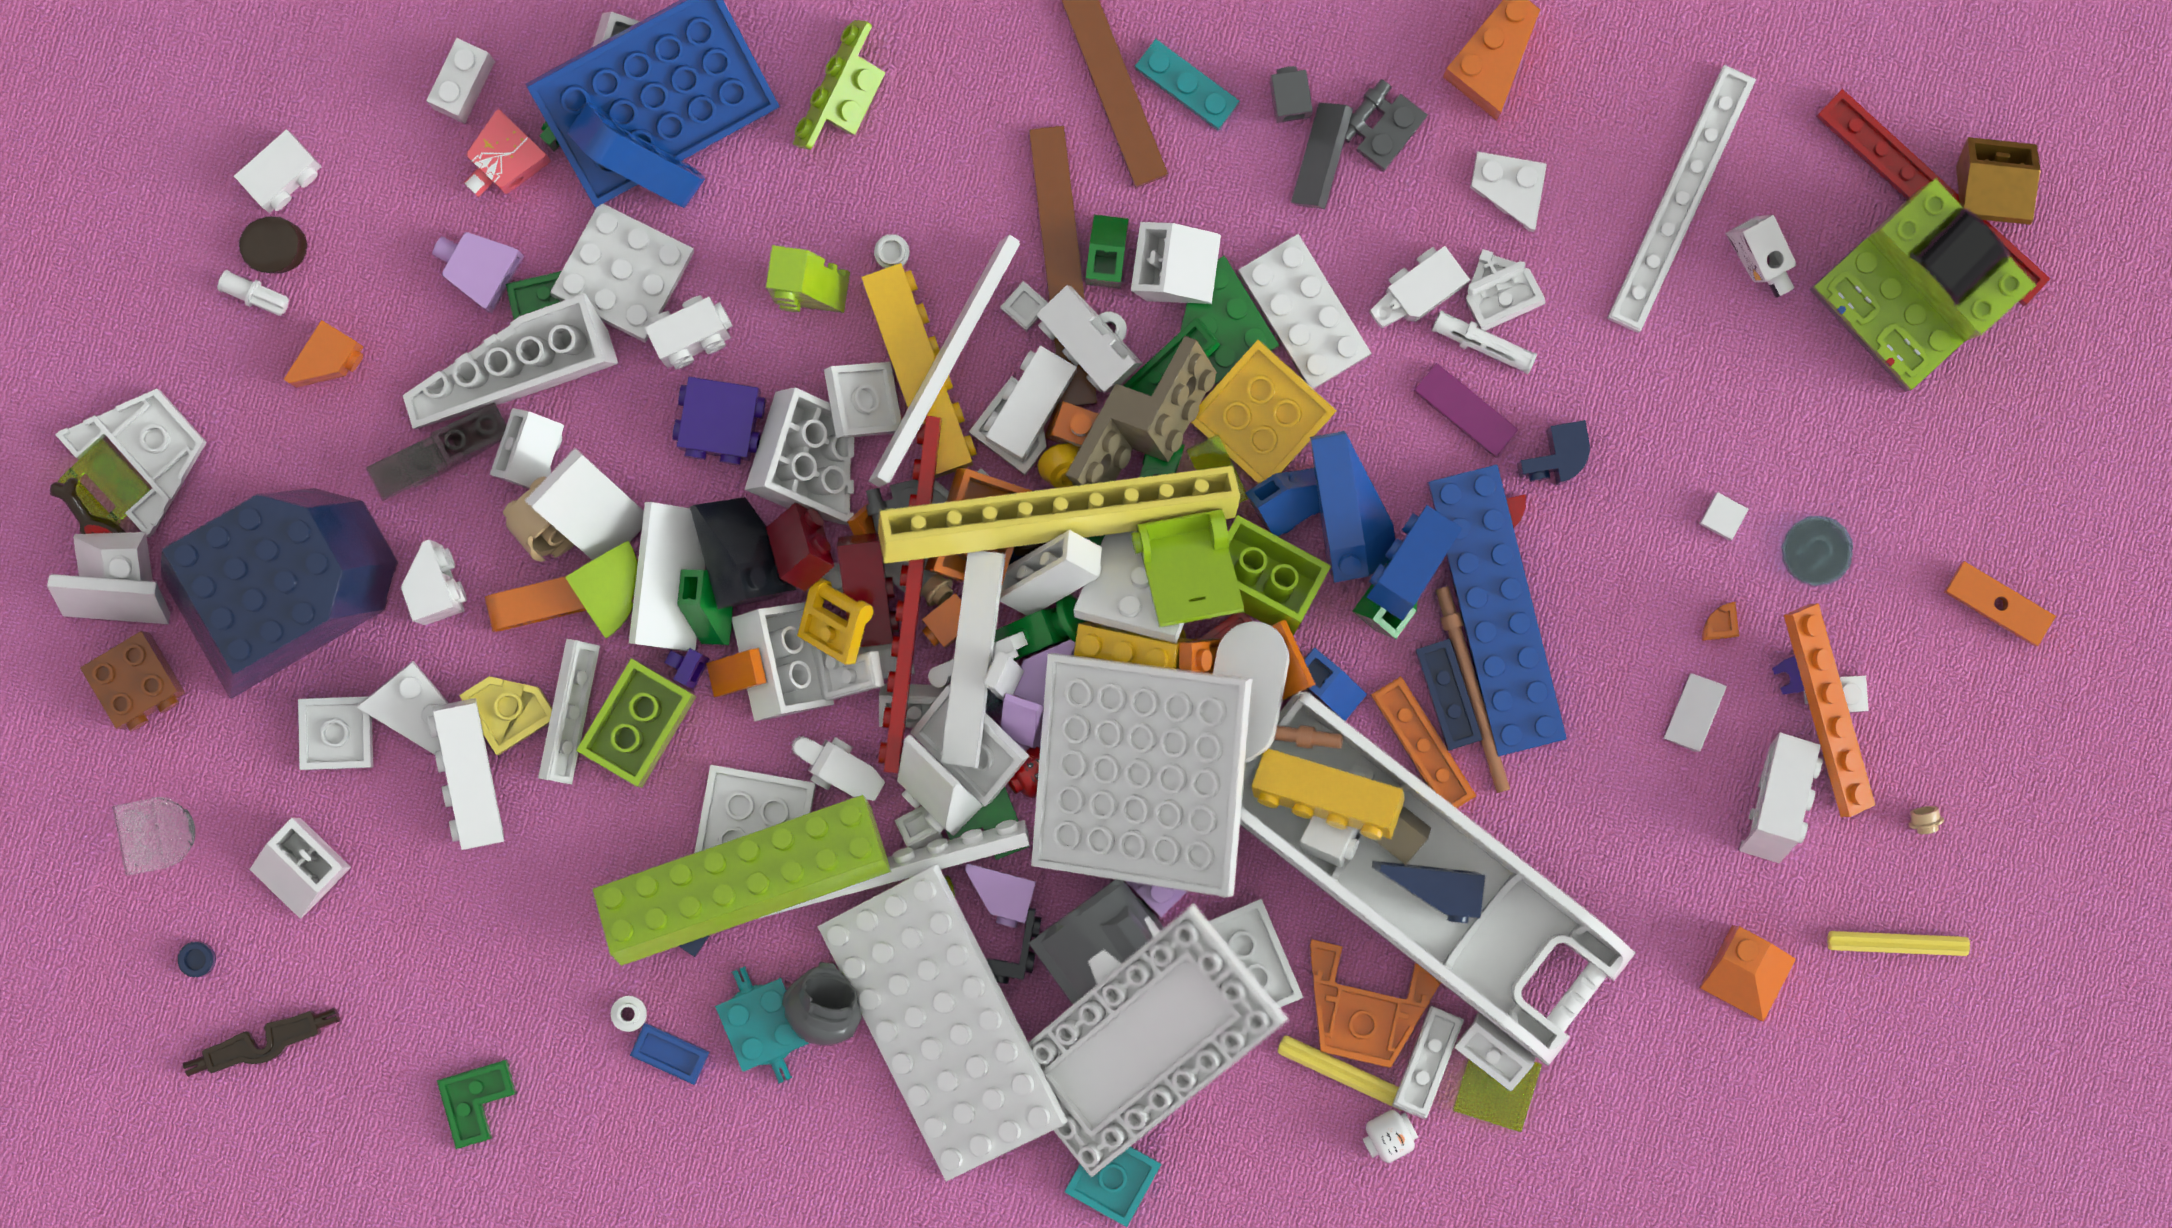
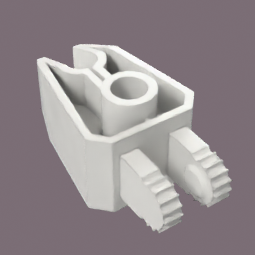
M798 736V738L792 741L791 749L793 753L811 764L808 769L813 774L810 780L826 790H829L831 785L853 797L864 795L866 800L875 801L885 784V781L871 765L850 754L853 749L852 746L834 737L832 743L825 739L823 745L804 736Z

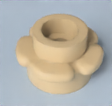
M939 574L931 577L921 591V595L927 601L926 604L928 606L935 604L939 606L953 594L951 589L953 581L950 578L945 579Z
M1936 806L1920 807L1910 812L1911 822L1909 827L1917 829L1918 834L1934 833L1939 830L1938 825L1944 822V817L1940 816L1939 808Z

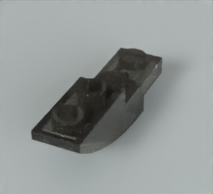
M492 403L432 432L430 437L366 467V471L382 501L402 491L411 487L416 488L444 474L502 440L506 423L496 404Z

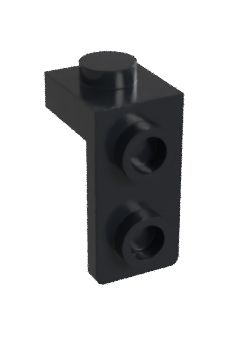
M1029 907L1020 962L1014 963L985 958L998 983L1009 984L1010 978L1024 980L1025 972H1033L1036 953L1029 951V942L1031 937L1035 938L1039 935L1042 917L1035 916V908Z

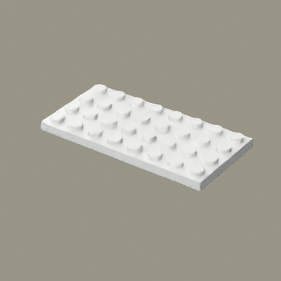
M938 864L817 926L840 972L855 988L861 1014L945 1181L951 1180L1068 1122L1039 1063L1035 1060L1033 1051Z

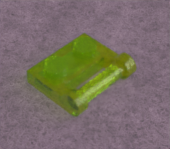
M103 439L94 445L58 480V483H65L69 478L78 479L76 493L87 510L92 515L109 519L117 525L127 516L125 512L151 490ZM84 474L115 504L116 507L110 513L79 481Z

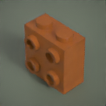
M138 632L80 667L116 729L125 730L128 728L131 732L144 726L149 722L147 716L157 710L160 713H164L179 704L177 698L185 694L183 687L149 632Z

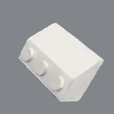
M806 602L757 609L732 617L739 653L759 648L766 677V683L747 689L754 721L777 718L834 705L833 700L825 701L816 647L797 636Z

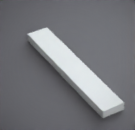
M978 551L967 554L941 764L978 768L988 695V688L983 684V681L991 666L1006 556L1003 553Z

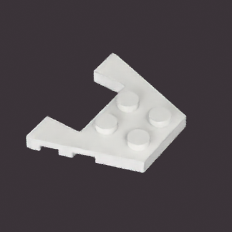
M159 389L152 390L116 406L115 409L99 416L90 417L83 420V423L71 428H65L55 434L77 459H81L106 436L152 487L146 495L125 512L142 532H146V536L149 538L154 534L207 443Z

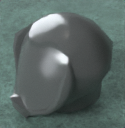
M820 962L818 967H814L804 973L784 993L782 1004L785 1007V1018L799 1038L808 1043L819 1046H832L853 1037L862 1019L857 992L850 981L836 968L835 964Z

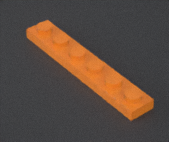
M1819 603L1808 604L1783 616L1840 817H1852L1875 806V801Z

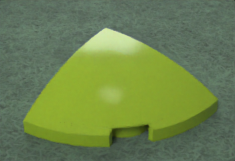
M629 541L609 550L565 577L606 639L625 623L633 609L632 599L635 592L638 561Z

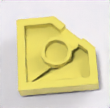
M489 676L459 695L462 701L476 698L483 735L498 756L539 731L550 722L552 706L539 687Z

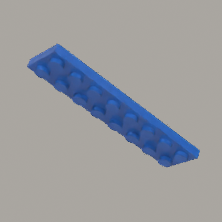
M1498 465L1427 482L1434 510L1463 528L1446 554L1498 757L1566 740L1567 737Z

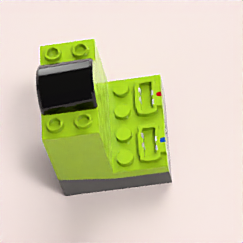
M1934 179L1910 196L1809 290L1897 384L1907 392L1914 389L1965 341L1985 333L2036 285L2009 257L2006 247L1995 233L1973 212L1963 208Z

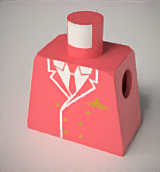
M497 109L466 154L477 169L463 183L478 197L492 183L507 194L547 166L551 160L500 109Z

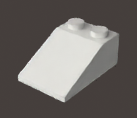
M910 734L905 738L897 779L906 789L901 795L915 809L922 805L929 812L925 819L939 833L946 829L954 836L983 805Z

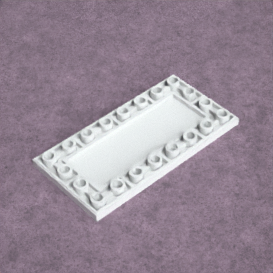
M1193 904L1028 1043L1033 1051L1035 1060L1039 1063L1068 1120L1066 1124L1053 1131L1092 1177L1283 1025L1288 1018Z

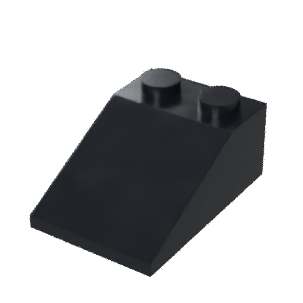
M746 497L690 506L718 610L768 601L797 590L795 586L780 579L766 525Z

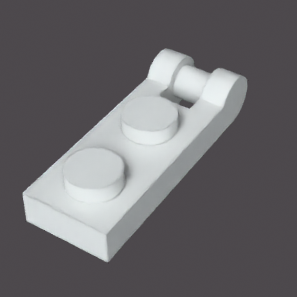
M1023 631L994 642L992 659H994L999 651L1012 658L1018 657L1017 649L1028 645ZM954 659L940 664L929 671L928 679L931 685L939 688L951 683Z

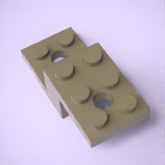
M1184 336L1152 396L1115 384L1066 473V476L1074 486L1116 481L1121 470L1128 465L1132 449L1169 462L1173 453L1180 448L1183 434L1189 423L1197 417L1199 405L1204 395L1212 389L1215 383L1217 372L1197 340Z

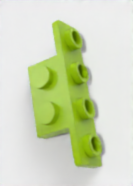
M853 20L842 32V43L836 55L832 56L826 65L825 72L827 74L821 86L815 89L810 98V109L806 117L802 118L796 126L794 146L811 150L825 121L848 134H856L886 73L858 56L872 27V24L869 22Z

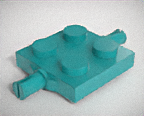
M746 966L739 968L744 982H742L738 970L731 972L740 992L731 1000L715 1006L742 1072L758 1065L771 1064L779 1084L784 1082L779 1068L782 1069L786 1080L792 1078L784 1058L791 1051L809 1043L799 1038L785 1018V1007L782 1002L786 989L782 979L779 978L765 985L753 986Z

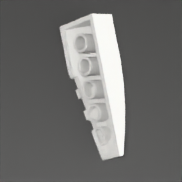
M581 294L519 316L510 322L511 325L485 339L483 344L469 353H464L455 359L453 364L442 371L436 372L405 393L403 398L412 428H421L499 405L618 364L608 329L587 295Z

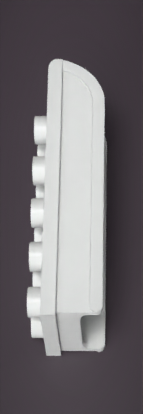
M1305 691L1292 696L1280 711L1277 726L1299 728L1300 725L1315 727L1316 731L1342 734V747L1338 749L1314 745L1311 749L1297 747V744L1294 742L1273 740L1269 749L1348 773L1356 763L1375 772V781L1403 789L1405 798L1403 806L1431 827L1428 840L1407 864L1476 871L1486 875L1481 917H1469L1468 923L1447 921V915L1435 910L1373 869L1372 861L1403 863L1373 839L1363 836L1360 833L1361 830H1359L1355 838L1359 840L1357 850L1351 860H1345L1342 868L1303 852L1300 840L1310 819L1299 817L1291 812L1292 809L1278 805V808L1264 806L1257 801L1258 798L1254 797L1251 786L1263 752L1256 756V759L1246 762L1244 765L1240 825L1536 1058L1549 1066L1570 1039L1564 1031L1605 978L1608 977L1615 981L1636 952L1582 906L1311 694ZM1564 943L1589 963L1546 1018L1523 1000L1521 992L1557 944Z

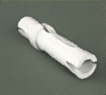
M1442 310L1439 312L1431 330L1459 342V347L1464 349L1470 347L1519 369L1527 375L1537 357L1535 352H1530L1505 339L1477 328V323L1473 321L1466 323L1444 313Z

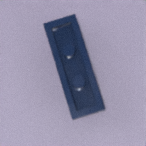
M1450 639L1416 649L1415 652L1447 750L1450 751L1483 740Z

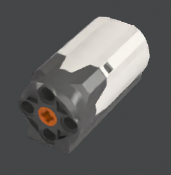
M1116 879L1030 941L1029 944L1074 1005L1161 932L1164 927L1147 903L1137 898L1125 881Z

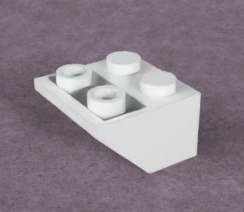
M1140 222L1131 291L1144 300L1152 302L1212 304L1221 235L1175 223Z
M430 539L422 542L401 586L412 621L422 625H428L464 612L465 609L462 603L467 601L461 582H456L453 578L451 569L455 568V563L449 548L444 549L441 544Z
M291 818L265 845L250 870L287 907L302 919L351 866L301 818Z

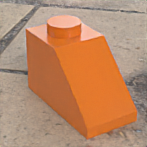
M321 320L283 380L298 388L345 377L348 371L353 372L359 366L363 358L361 351L364 346Z

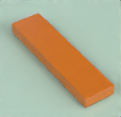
M1401 676L1370 695L1429 788L1456 809L1476 797L1475 792Z

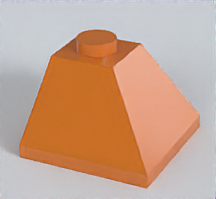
M1732 925L1699 988L1764 1022L1796 959L1740 926Z

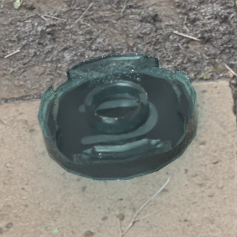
M1809 516L1793 524L1784 536L1781 546L1782 561L1789 574L1801 583L1811 586L1828 585L1840 579L1849 569L1852 562V539L1846 528L1835 519L1823 516Z

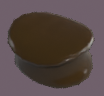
M268 216L253 221L244 229L239 240V248L243 260L252 269L263 273L281 274L299 266L307 253L308 243L305 234L297 225L281 217Z

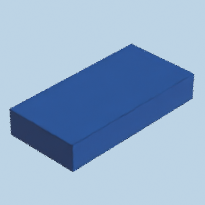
M644 1023L630 1056L695 1085L710 1051L653 1025Z

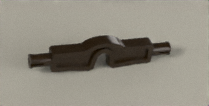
M335 1007L316 1015L313 1011H308L291 1018L267 1023L264 1026L267 1045L263 1049L257 1046L251 1032H242L220 1044L204 1049L202 1051L203 1056L183 1062V1068L198 1065L185 1071L189 1077L207 1069L209 1073H215L243 1062L248 1064L269 1062L283 1054L289 1045L317 1036L321 1033L320 1028L340 1022L339 1015L325 1020L326 1017L335 1015L338 1011Z

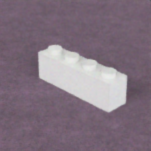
M476 698L433 706L434 716L428 717L431 738H439L441 751L435 752L438 772H446L448 785L442 786L445 806H453L455 820L449 821L453 842L460 840L461 850L504 842V833Z

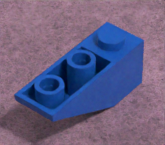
M1314 468L1273 474L1245 492L1262 524L1270 533L1278 537L1290 532L1297 524L1308 517L1320 513Z

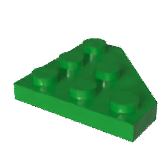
M1225 255L1217 261L1212 304L1187 303L1180 330L1181 332L1197 317L1222 344L1208 357L1217 372L1214 385L1218 384L1257 340H1260L1271 351L1279 347L1277 340Z

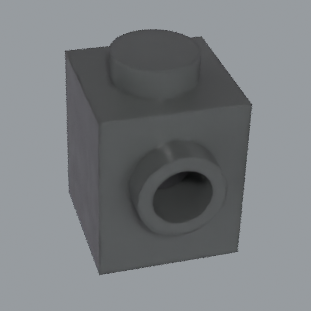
M1296 66L1277 69V74L1271 75L1270 78L1276 123L1311 118L1313 109L1306 70L1298 71Z

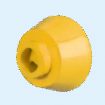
M1065 443L1056 444L1048 448L1038 462L1040 476L1055 488L1074 486L1066 476V473L1080 448Z

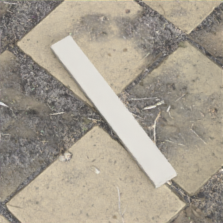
M1726 65L1722 67L1607 319L1637 333L1641 332L1756 81L1755 78Z
M1008 235L997 245L871 475L869 482L881 487L890 483L1020 245V241L1013 236Z

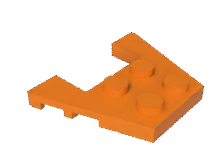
M1310 939L1309 947L1320 1052L1391 1068L1441 982L1415 963L1406 999L1337 984L1335 979L1343 946Z

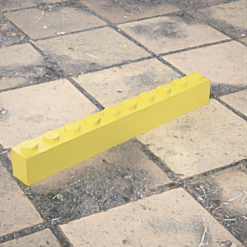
M1233 466L882 510L879 512L878 535L885 564L1047 543L1068 530L1084 538L1137 531V524L1218 509L1223 510L1225 519H1232L1236 517L1240 493Z

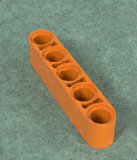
M566 576L484 597L492 632L513 629L587 610L566 580Z

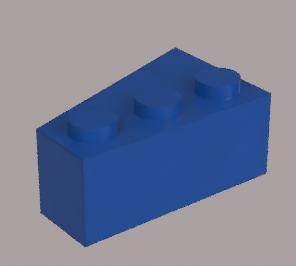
M1426 505L1419 516L1412 513L1401 530L1406 533L1402 541L1396 538L1385 555L1390 559L1386 567L1380 564L1368 581L1374 586L1367 598L1403 621L1416 604L1463 528Z

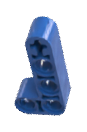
M586 103L567 131L579 148L595 162L683 208L687 206L705 180V177L691 165L619 127L605 111L592 103Z

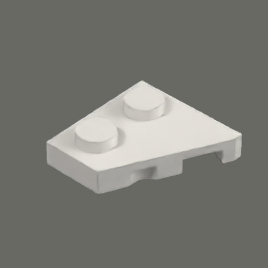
M1477 152L1470 188L1483 198L1493 202L1495 207L1503 213H1508L1524 225L1526 230L1534 232L1547 164Z

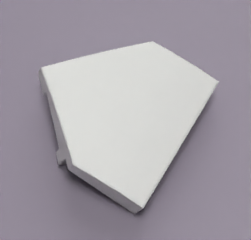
M1483 249L1473 279L1468 287L1466 302L1478 327L1486 331L1544 305L1545 297L1530 269L1525 268V262L1507 260Z

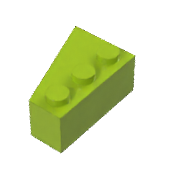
M772 245L766 289L774 303L780 305V310L800 312L801 307L844 313L850 271L837 269L838 265L834 263H828V268L825 267V259L809 250Z

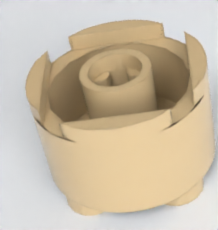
M545 476L536 479L527 492L518 500L510 502L503 510L507 529L529 555L539 562L546 561L542 556L552 554L556 558L574 546L569 539L525 501L547 478Z

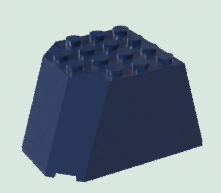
M310 488L256 494L162 549L161 578L229 698L232 699L384 611L398 561L364 501Z

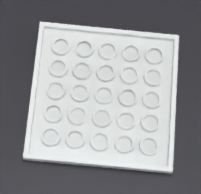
M1059 653L1048 654L1031 866L1223 897L1233 896L1252 679Z

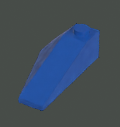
M1341 431L1310 437L1326 562L1331 565L1329 572L1334 583L1368 577L1375 572L1380 564L1384 566L1390 560L1385 555L1395 541L1393 522L1346 432Z

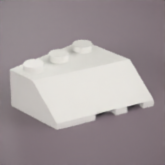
M796 387L775 392L744 490L785 508H789L796 502L807 509H814L821 515L823 520L848 525L847 521L854 515V513H850V494H854V480H851V458L854 457V437L836 439L829 402Z

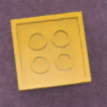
M1257 340L1201 402L1198 415L1191 423L1259 484L1273 474L1282 473L1310 442V437L1315 436L1337 410L1260 340Z

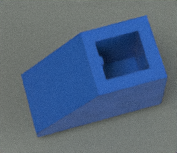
M1314 647L1304 661L1315 685L1306 689V691L1346 721L1367 693L1342 669Z

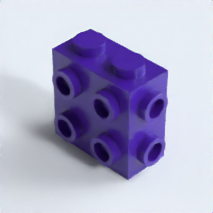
M688 377L687 385H681L679 391L678 405L683 406L681 420H675L672 439L677 441V447L685 451V457L705 460L706 454L720 456L719 462L725 464L740 465L741 460L750 461L751 453L757 452L760 442V432H755L757 418L763 419L766 398L761 397L760 389L758 387Z

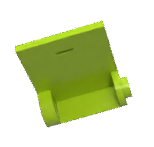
M1222 509L1137 524V532L1131 533L1135 554L1141 553L1159 627L1244 612V605L1228 547V530Z

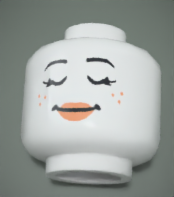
M1389 1110L1367 1122L1366 1132L1368 1136L1362 1140L1372 1158L1379 1155L1382 1161L1391 1163L1412 1152L1415 1148L1414 1140L1418 1136L1405 1112L1400 1115L1395 1110Z

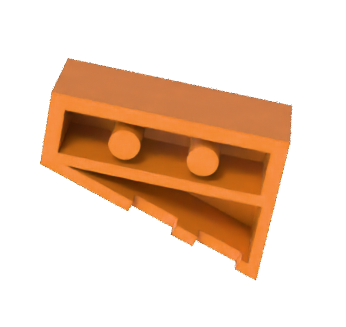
M1502 0L1449 64L1443 74L1444 79L1496 121L1502 112L1540 9L1529 0Z

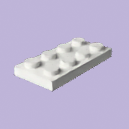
M1299 234L1238 270L1239 275L1303 380L1313 389L1371 355V351Z

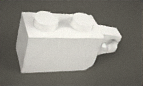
M1446 246L1438 251L1434 247L1430 248L1416 259L1419 262L1418 266L1410 272L1403 268L1388 280L1391 285L1387 288L1386 295L1370 310L1371 316L1381 328L1403 317L1406 321L1417 322L1468 284L1470 281L1469 277Z
M1356 763L1349 771V773L1371 780L1375 778L1373 770ZM1313 816L1300 840L1302 851L1342 868L1345 860H1351L1357 850L1359 840L1355 838L1359 829L1349 826L1344 830L1328 825L1326 819Z

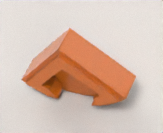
M866 505L847 521L854 535L876 533L872 516H868Z
M1736 602L1724 604L1709 615L1703 627L1702 641L1739 637Z

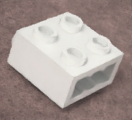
M699 295L685 301L682 304L684 308L673 314L665 311L650 319L651 324L646 326L645 330L659 359L667 368L674 366L675 370L683 368L694 362L693 356L703 351L711 354L726 346L724 341L731 338L727 329L733 325L720 302L714 305L710 297L703 299Z

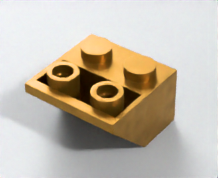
M1967 137L1956 164L1960 205L1963 207L1961 209V218L2031 225L2034 218L2040 176L2037 144Z

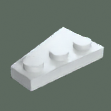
M414 661L357 705V708L434 755L436 751H441L439 738H431L428 717L434 716L433 706L448 704V701Z

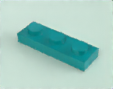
M1157 39L1153 41L1135 65L1134 69L1217 131L1220 130L1239 105L1240 101Z

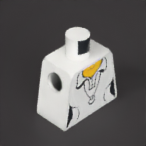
M1774 215L1755 216L1726 232L1729 241L1754 282H1768L1775 298L1794 289L1786 271L1795 267L1796 261ZM1768 256H1769V259H1770L1769 264H1767V257H1768Z

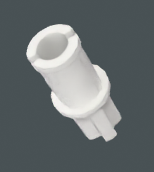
M225 270L219 279L218 291L245 301V305L248 307L255 305L278 316H281L287 310L289 304L288 297L261 286V282L258 280L252 282L228 270Z

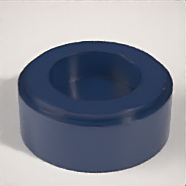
M199 941L190 942L180 950L177 959L178 966L189 977H202L213 970L216 963V955L212 947L207 943Z

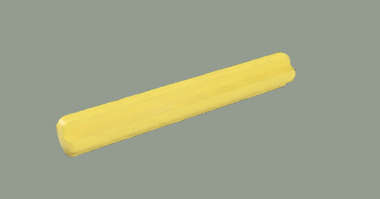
M1830 931L1827 937L1828 949L1837 951L1967 956L1970 950L1969 938L1960 936Z
M1288 1035L1282 1038L1278 1046V1053L1392 1106L1399 1087L1329 1054L1320 1052V1050Z

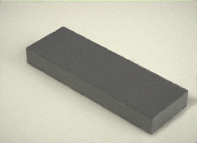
M1319 102L1291 203L1300 207L1326 208L1353 108L1343 104Z

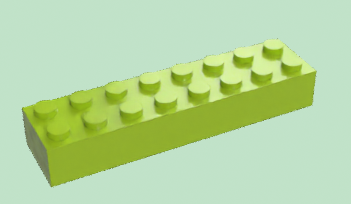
M860 795L604 884L592 890L610 955L622 966L890 873L891 869L873 810L865 796Z

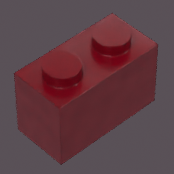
M796 502L769 524L766 529L780 579L806 591L835 566L821 515L814 509H807Z

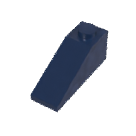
M1372 861L1373 869L1435 910L1447 915V921L1468 923L1469 917H1481L1486 875L1476 871Z

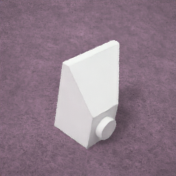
M146 532L75 534L73 536L79 576L153 582Z

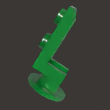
M1070 594L1057 601L1055 608L1039 610L996 629L994 642L1023 631L1028 645L1017 649L1019 656L1013 658L1014 661H1017L1044 648L1059 645L1070 639L1076 642L1078 624L1087 622V620L1075 618L1074 607L1078 599Z

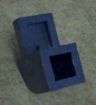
M1585 420L1550 426L1546 432L1551 455L1519 461L1517 463L1519 478L1528 476L1529 482L1549 479V472H1554L1556 485H1560L1576 476L1584 468L1590 452Z

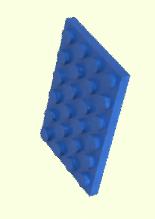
M679 0L526 83L530 94L595 208L638 184L592 160L567 133L587 102L605 111L622 129L680 160L688 158L780 107L724 0Z

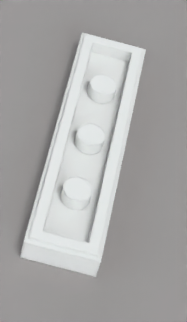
M566 639L538 776L540 779L572 784L578 757L576 750L582 738L600 649L599 645Z

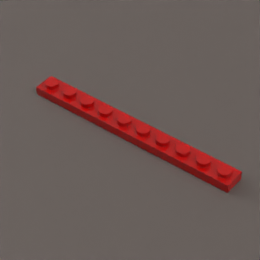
M926 416V423H922L918 430L917 444L923 445L921 459L915 458L912 480L919 481L917 495L910 494L909 507L932 504L942 425L941 417ZM925 558L909 560L908 565H902L900 586H905L906 589L904 601L898 600L895 621L902 623L900 636H893L891 657H897L896 672L889 671L887 692L893 693L892 706H885L883 728H889L887 742L880 743L878 763L884 764V772L899 773Z

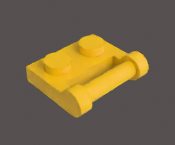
M822 577L809 588L797 636L845 665L855 664L865 624L872 618L873 607L864 601L857 602L832 587L830 581ZM824 599L849 613V620L846 621L824 608Z

